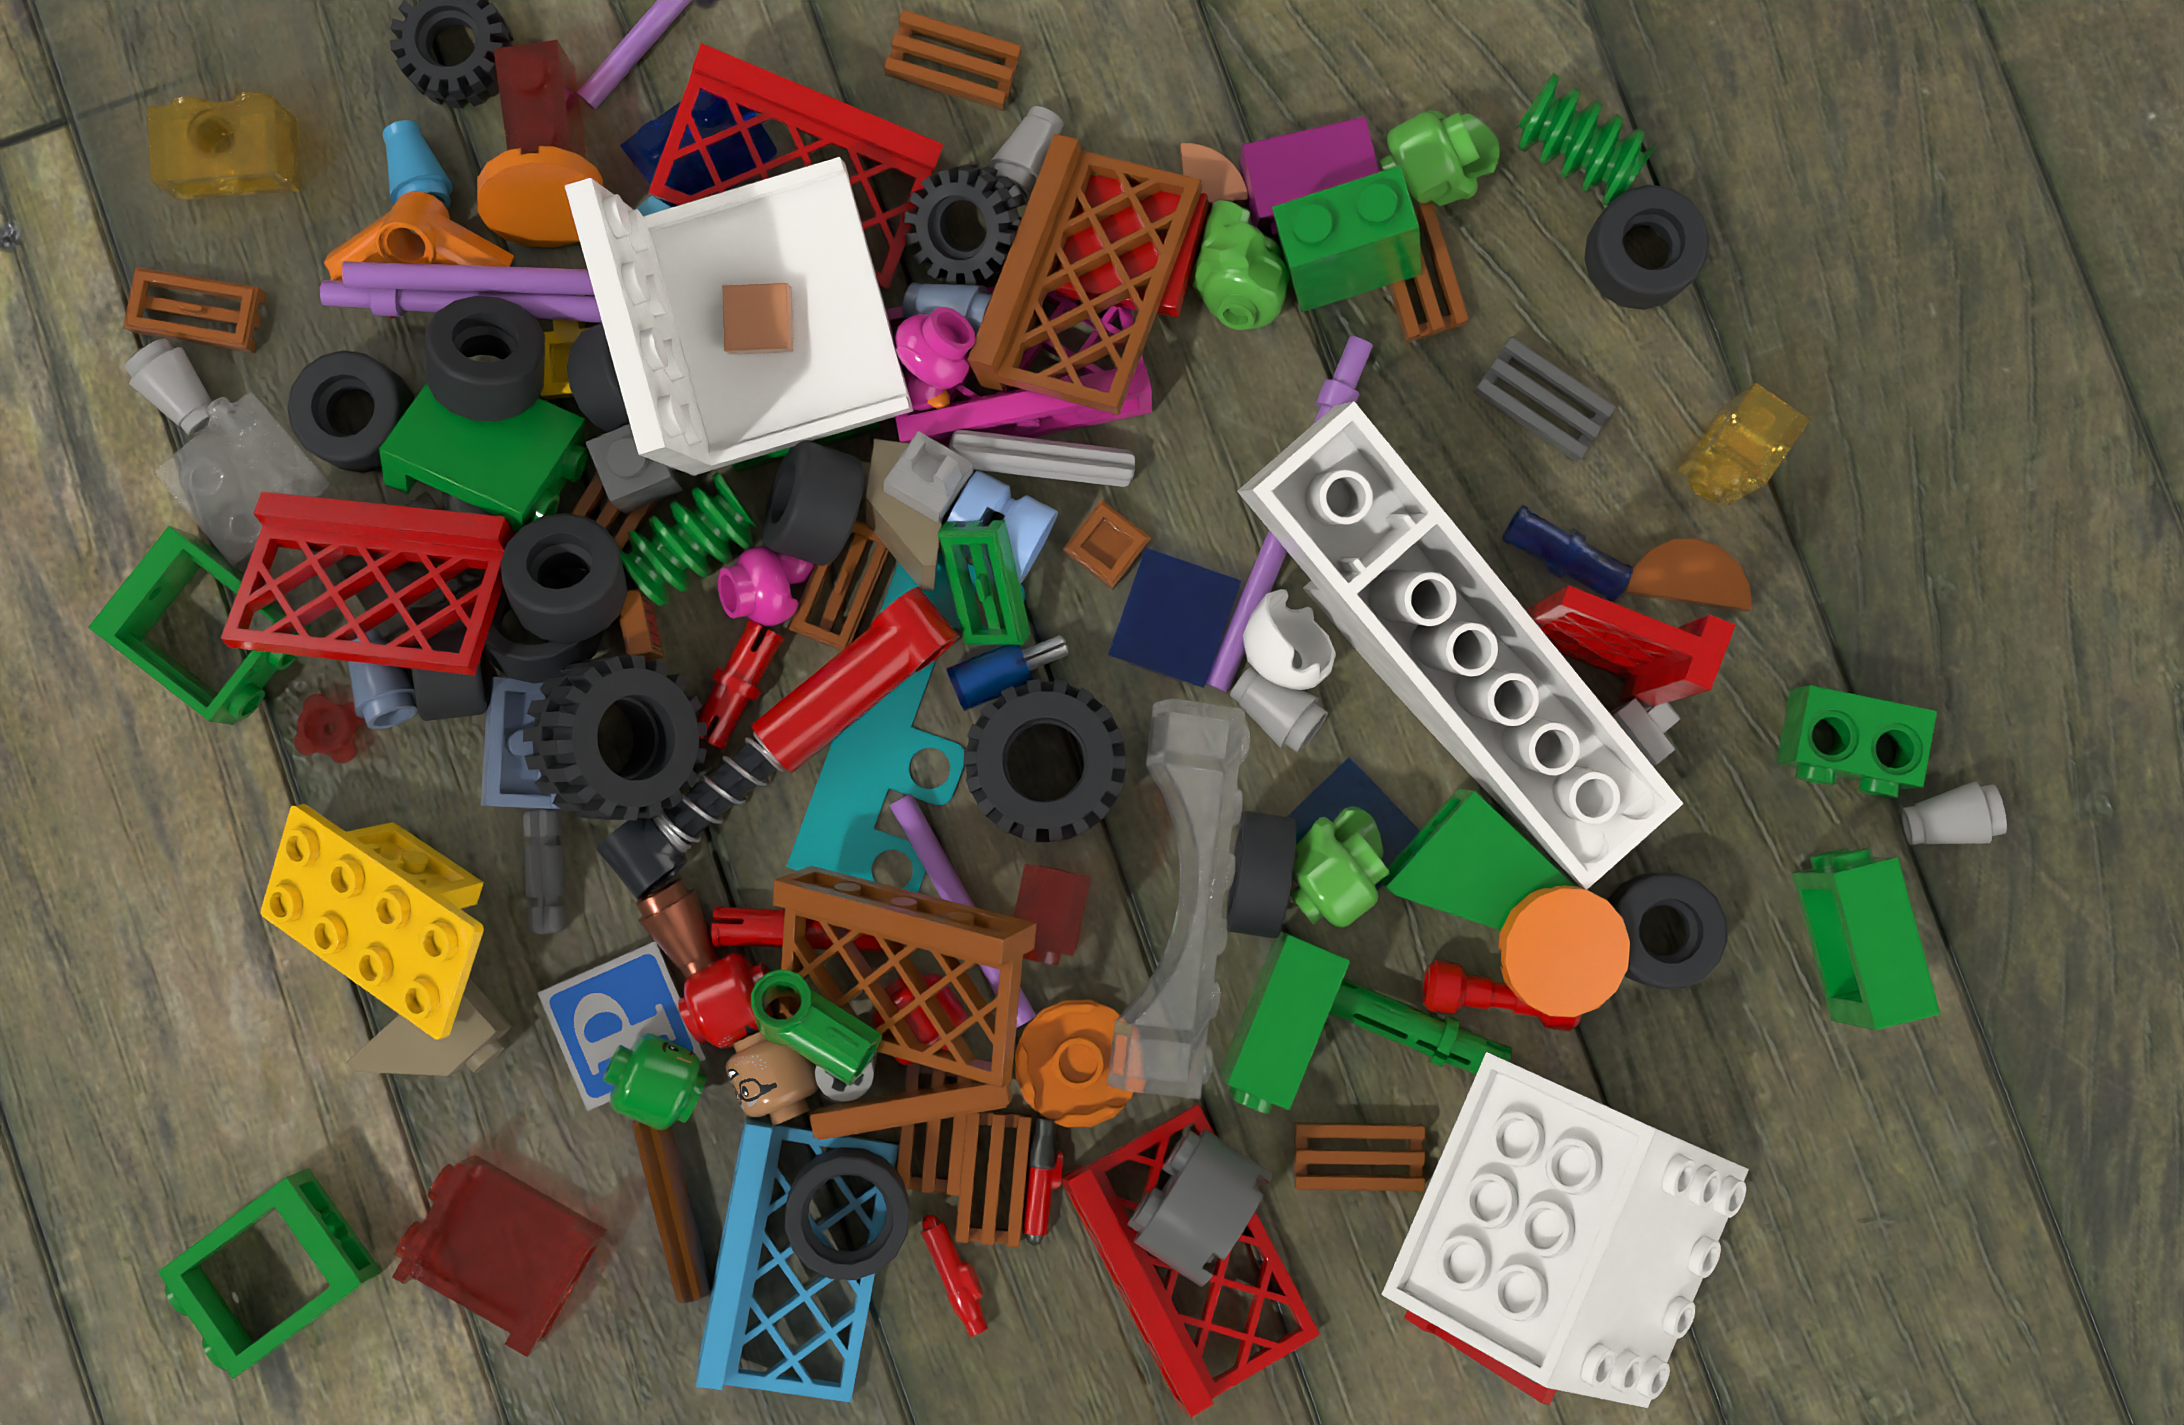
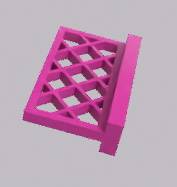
M996 286L987 288L989 294H993ZM1055 290L1046 294L1044 299L1057 307L1049 321L1079 306L1075 304V299L1058 297ZM903 305L885 309L892 335V328L900 326L906 320L903 316ZM1112 306L1107 310L1100 321L1109 337L1121 331L1112 326L1118 315L1122 330L1134 325L1132 309ZM1090 318L1082 322L1093 328L1094 331L1079 352L1099 343L1101 340ZM1050 339L1029 348L1022 357L1019 369L1027 371L1043 348L1059 357ZM1062 345L1068 358L1076 354ZM1142 355L1120 415L1024 389L1014 390L1015 387L1006 385L1004 392L998 391L997 394L981 397L964 387L974 372L970 365L965 379L957 386L947 389L950 396L949 407L942 409L934 408L929 411H912L896 416L895 419L900 442L910 443L919 431L949 448L950 439L954 431L959 429L1034 438L1152 413V389ZM1090 363L1075 372L1077 374L1079 371L1087 374L1078 377L1083 386L1109 393L1117 369L1104 371ZM1069 375L1059 379L1072 383ZM956 396L964 400L952 403Z

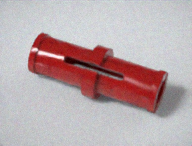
M749 619L723 670L717 667L711 679L717 682L697 717V722L706 721L707 735L699 736L701 739L707 738L713 724L719 717V721L707 742L723 750L726 749L727 742L749 700L757 701L761 690L756 687L779 645L785 639L768 629L757 651L754 652V648L765 628Z

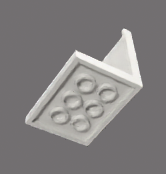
M840 157L646 216H642L638 209L633 210L622 201L618 194H612L592 178L565 185L639 455L688 474L697 475L793 447L802 441L817 440L913 411L846 165ZM788 283L792 287L793 352L728 354L725 352L722 286Z
M1486 1052L1381 1295L1546 1388L1648 1408L1651 1400L1660 1395L1668 1381L1670 1367L1667 1362L1676 1340L1686 1334L1695 1316L1693 1300L1701 1281L1712 1273L1718 1263L1721 1253V1245L1718 1241L1728 1218L1733 1217L1742 1206L1746 1194L1744 1180L1749 1169L1644 1124Z

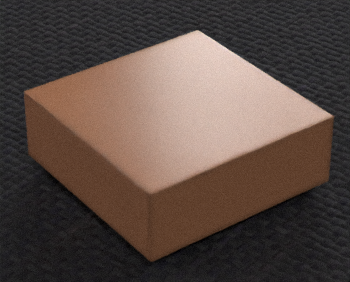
M788 283L722 286L725 352L728 354L793 352L792 287Z

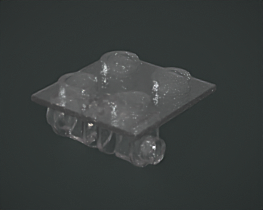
M249 391L234 403H230L226 397L213 401L205 410V413L210 418L208 426L153 471L233 567H236L253 553L263 526L253 514L261 492L319 497L332 486L252 391Z

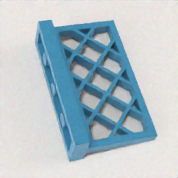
M745 1115L696 1368V1387L722 1390L723 1385L851 1403L875 1274L860 1278L859 1281L847 1280L856 1292L854 1307L833 1323H830L812 1295L834 1279L821 1275L805 1287L786 1260L787 1257L794 1253L790 1243L779 1250L765 1230L766 1221L769 1214L787 1202L788 1192L791 1188V1184L777 1166L782 1140L810 1144L816 1155L825 1153L821 1146L867 1149L887 1159L894 1169L899 1144L898 1142L855 1135L818 1140L813 1138L812 1128L781 1123L773 1126L769 1118H751ZM842 1176L835 1177L833 1179L848 1201L818 1223L809 1212L808 1218L813 1233L823 1244L835 1249L823 1231L855 1209L868 1228L866 1244L860 1248L866 1247L879 1236L885 1223L887 1208L883 1195L872 1183L855 1196ZM776 1178L784 1192L771 1200L774 1179ZM874 1196L871 1217H869L861 1204ZM763 1242L772 1256L758 1265ZM779 1264L798 1293L767 1314L753 1295L756 1279ZM805 1301L823 1327V1330L793 1351L774 1323ZM751 1307L759 1321L746 1329ZM850 1324L847 1345H845L838 1332ZM766 1329L785 1357L765 1372L740 1369L739 1363L743 1345ZM828 1339L833 1341L844 1357L839 1383L812 1379L800 1362L802 1358ZM792 1366L799 1377L782 1375V1373Z

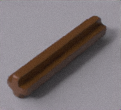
M633 1120L632 1128L675 1298L679 1303L700 1300L711 1293L712 1283L672 1126L665 1130H657Z

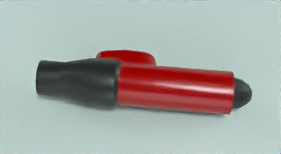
M1037 1117L1035 1134L1030 1145L1028 1157L1029 1173L1022 1232L1026 1234L1027 1242L1032 1246L1040 1244L1043 1237L1048 1235L1052 1190L1060 1187L1062 1177L1063 1152L1057 1149V1123H1054L1057 1120L1045 1117Z

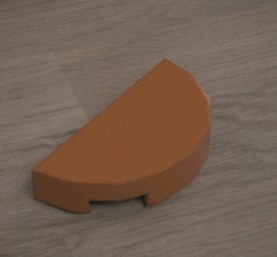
M1698 538L1672 539L1647 551L1628 571L1621 594L1733 611L1747 612L1752 610L1750 584L1740 564L1722 547Z

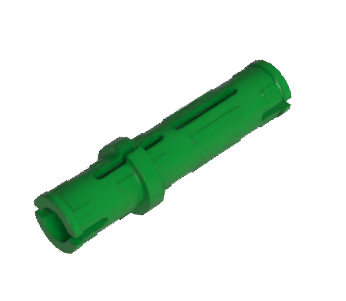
M1345 978L1342 980L1329 1012L1331 1016L1341 1018L1381 1037L1415 1049L1417 1052L1429 1056L1428 1062L1439 1067L1446 1063L1477 1075L1486 1052L1510 1062L1512 1047L1491 1039L1489 1040L1460 1027V1020L1448 1015L1444 1020L1434 1015H1429L1403 1002L1357 985Z

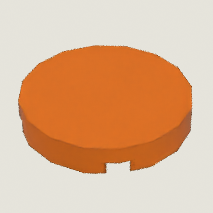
M538 146L539 153L521 155V148L507 150L486 163L477 178L478 213L490 230L507 241L527 247L556 248L580 242L565 185L592 178L603 186V178L597 167L579 154L554 146Z
M1562 885L1550 889L1543 888L1529 893L1510 911L1499 934L1498 950L1501 951V963L1503 968H1500L1505 983L1520 1001L1549 1016L1576 1017L1599 1008L1617 991L1628 969L1630 941L1622 917L1608 900L1579 886Z
M1064 999L1043 1008L1025 1026L1015 1051V1077L1024 1099L1043 1117L1056 1119L1057 1121H1054V1123L1064 1127H1093L1114 1118L1132 1098L1141 1078V1049L1131 1025L1114 1008L1092 999Z

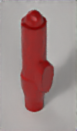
M932 1214L926 1215L923 1218V1230L920 1233L944 1284L947 1298L954 1312L963 1322L969 1337L976 1336L989 1328L982 1313L980 1298L983 1296V1290L971 1263L961 1261L944 1221L940 1222Z

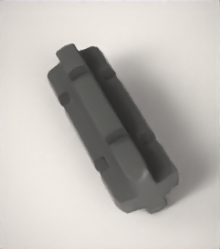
M554 809L529 810L523 815L524 837H529L530 843L529 847H524L526 898L532 899V907L526 908L527 930L532 934L559 933L565 927L564 906H559L558 896H564L562 845H556V836H562L561 814Z

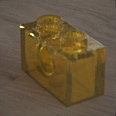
M242 92L234 95V101L210 102L199 97L184 96L172 99L171 105L147 107L151 182L174 199L188 200L300 191L297 118L272 96L260 92ZM234 133L230 147L224 152L216 154V146L220 139Z
M1754 383L1717 411L1677 470L1690 478L1688 481L1689 487L1702 498L1713 503L1723 501L1730 505L1768 482L1808 425L1810 419L1758 383Z

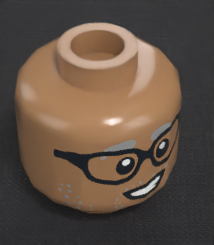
M760 1032L734 1043L733 1046L736 1054L732 1055L727 1061L726 1072L741 1109L746 1116L758 1118L769 1114L774 1126L810 1110L805 1098L814 1094L819 1089L815 1077L816 1064L786 1045H778L768 1041Z

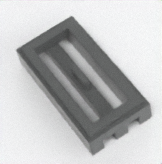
M1513 337L1508 340L1473 391V393L1575 462H1578L1583 457L1592 440L1596 438L1603 424L1616 408V406ZM1509 361H1514L1593 415L1592 418H1587L1508 364ZM1498 377L1580 431L1581 434L1577 440L1494 385Z

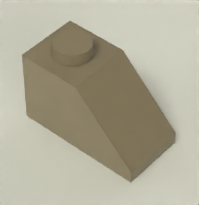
M874 439L871 462L861 461L864 472L861 500H866V524L921 589L934 591L940 548L937 532L943 525V518L938 524L884 492L885 478L909 443Z
M468 978L451 1033L448 1037L435 1040L399 1014L352 1056L347 1063L355 1072L449 1076L469 1068L475 1074L504 1050L503 1045L498 1040L513 1026L475 983Z

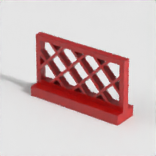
M701 43L648 194L679 206L725 192V190L759 175L762 180L768 179V171L798 158H801L805 167L811 166L812 162L808 154L832 144L847 151L857 174L849 178L851 186L859 182L861 183L875 215L874 218L862 222L863 230L879 224L889 247L881 271H875L879 287L888 290L907 241L905 234L910 233L913 225L912 223H904L905 212L915 209L917 206L910 202L909 199L914 191L924 188L921 182L931 176L944 144ZM700 90L726 100L737 125L702 140L692 118V112ZM737 105L760 115L744 122ZM769 120H774L787 126L797 150L763 164L748 129ZM688 126L696 143L679 149ZM798 131L820 140L804 147ZM741 133L756 168L721 182L706 148ZM700 151L715 186L692 196L667 187L666 183L674 161ZM858 156L880 165L864 171ZM888 169L914 178L915 181L906 204L882 213L868 178ZM902 213L893 237L886 220Z
M261 492L253 514L263 526L221 636L222 641L229 648L475 676L503 588L500 562L507 543L515 535L505 517ZM278 547L302 550L307 560L275 579L270 569ZM348 555L362 556L368 566L335 586L325 569ZM408 561L424 563L429 573L397 593L385 577ZM433 564H439L440 566L435 568ZM468 568L486 569L482 584L458 600L446 584V582ZM318 574L328 591L295 611L285 594ZM376 581H379L389 598L355 618L345 601ZM440 587L450 605L417 625L406 607ZM277 599L287 616L264 631L248 630L254 613ZM338 606L348 623L325 638L311 637L305 626ZM399 612L410 630L387 645L372 644L366 632ZM470 612H472L471 618H469L467 615ZM461 619L467 627V631L460 652L434 651L427 639ZM296 631H297L298 634H299V635H292V634H293L294 632H296ZM359 638L361 642H354L353 640ZM421 645L423 649H416L415 647Z
M1570 585L1525 610L1562 655L1626 679L1618 700L1627 703L1636 698L1644 709L1710 691L1736 624L1709 614L1679 627H1674Z
M1199 1104L1192 1105L1086 1166L1080 1165L1061 1177V1183L1178 1407L1191 1418L1214 1405L1212 1399L1320 1335L1256 1212H1254L1246 1226L1251 1237L1241 1234L1237 1240L1256 1246L1263 1259L1256 1287L1224 1277L1231 1251L1224 1261L1217 1258L1213 1276L1209 1280L1211 1283L1201 1319L1177 1312L1171 1300L1178 1271L1157 1257L1148 1255L1145 1249L1134 1243L1137 1231L1127 1225L1129 1218L1122 1206L1135 1210L1139 1203L1117 1197L1105 1172L1128 1159L1151 1166L1142 1195L1143 1199L1148 1191L1151 1193L1154 1187H1156L1160 1170L1164 1165L1163 1159L1170 1135L1192 1124L1198 1136L1204 1129L1214 1134ZM1157 1143L1153 1159L1137 1155ZM1153 1264L1168 1269L1164 1285ZM1270 1276H1272L1281 1294L1267 1290ZM1221 1285L1254 1294L1244 1331L1212 1323ZM1264 1298L1287 1304L1299 1328L1277 1341L1256 1336L1255 1331ZM1184 1323L1198 1327L1194 1342ZM1209 1330L1241 1339L1234 1366L1214 1378L1211 1377L1202 1359ZM1252 1343L1265 1347L1249 1357Z

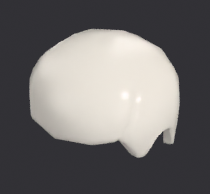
M1279 589L1267 593L1250 615L1243 633L1247 660L1262 677L1276 685L1295 690L1313 688L1331 673L1336 652L1329 635L1314 621L1313 609L1305 607L1294 610L1286 607L1288 599L1287 590Z

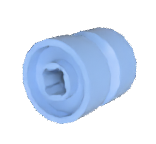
M977 470L960 494L947 522L957 521L959 527H965L969 521H981L982 527H987L994 511L1005 515L1003 520L1006 522L1019 584H1021L1041 552L1055 523L1058 511L1028 495L1018 500L1011 498L1009 485L981 470ZM963 545L965 556L972 559L969 545Z

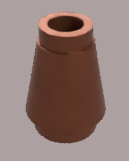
M681 878L663 885L635 903L642 915L638 922L676 967L680 968L685 978L719 960L713 949L712 939L695 889L687 890Z

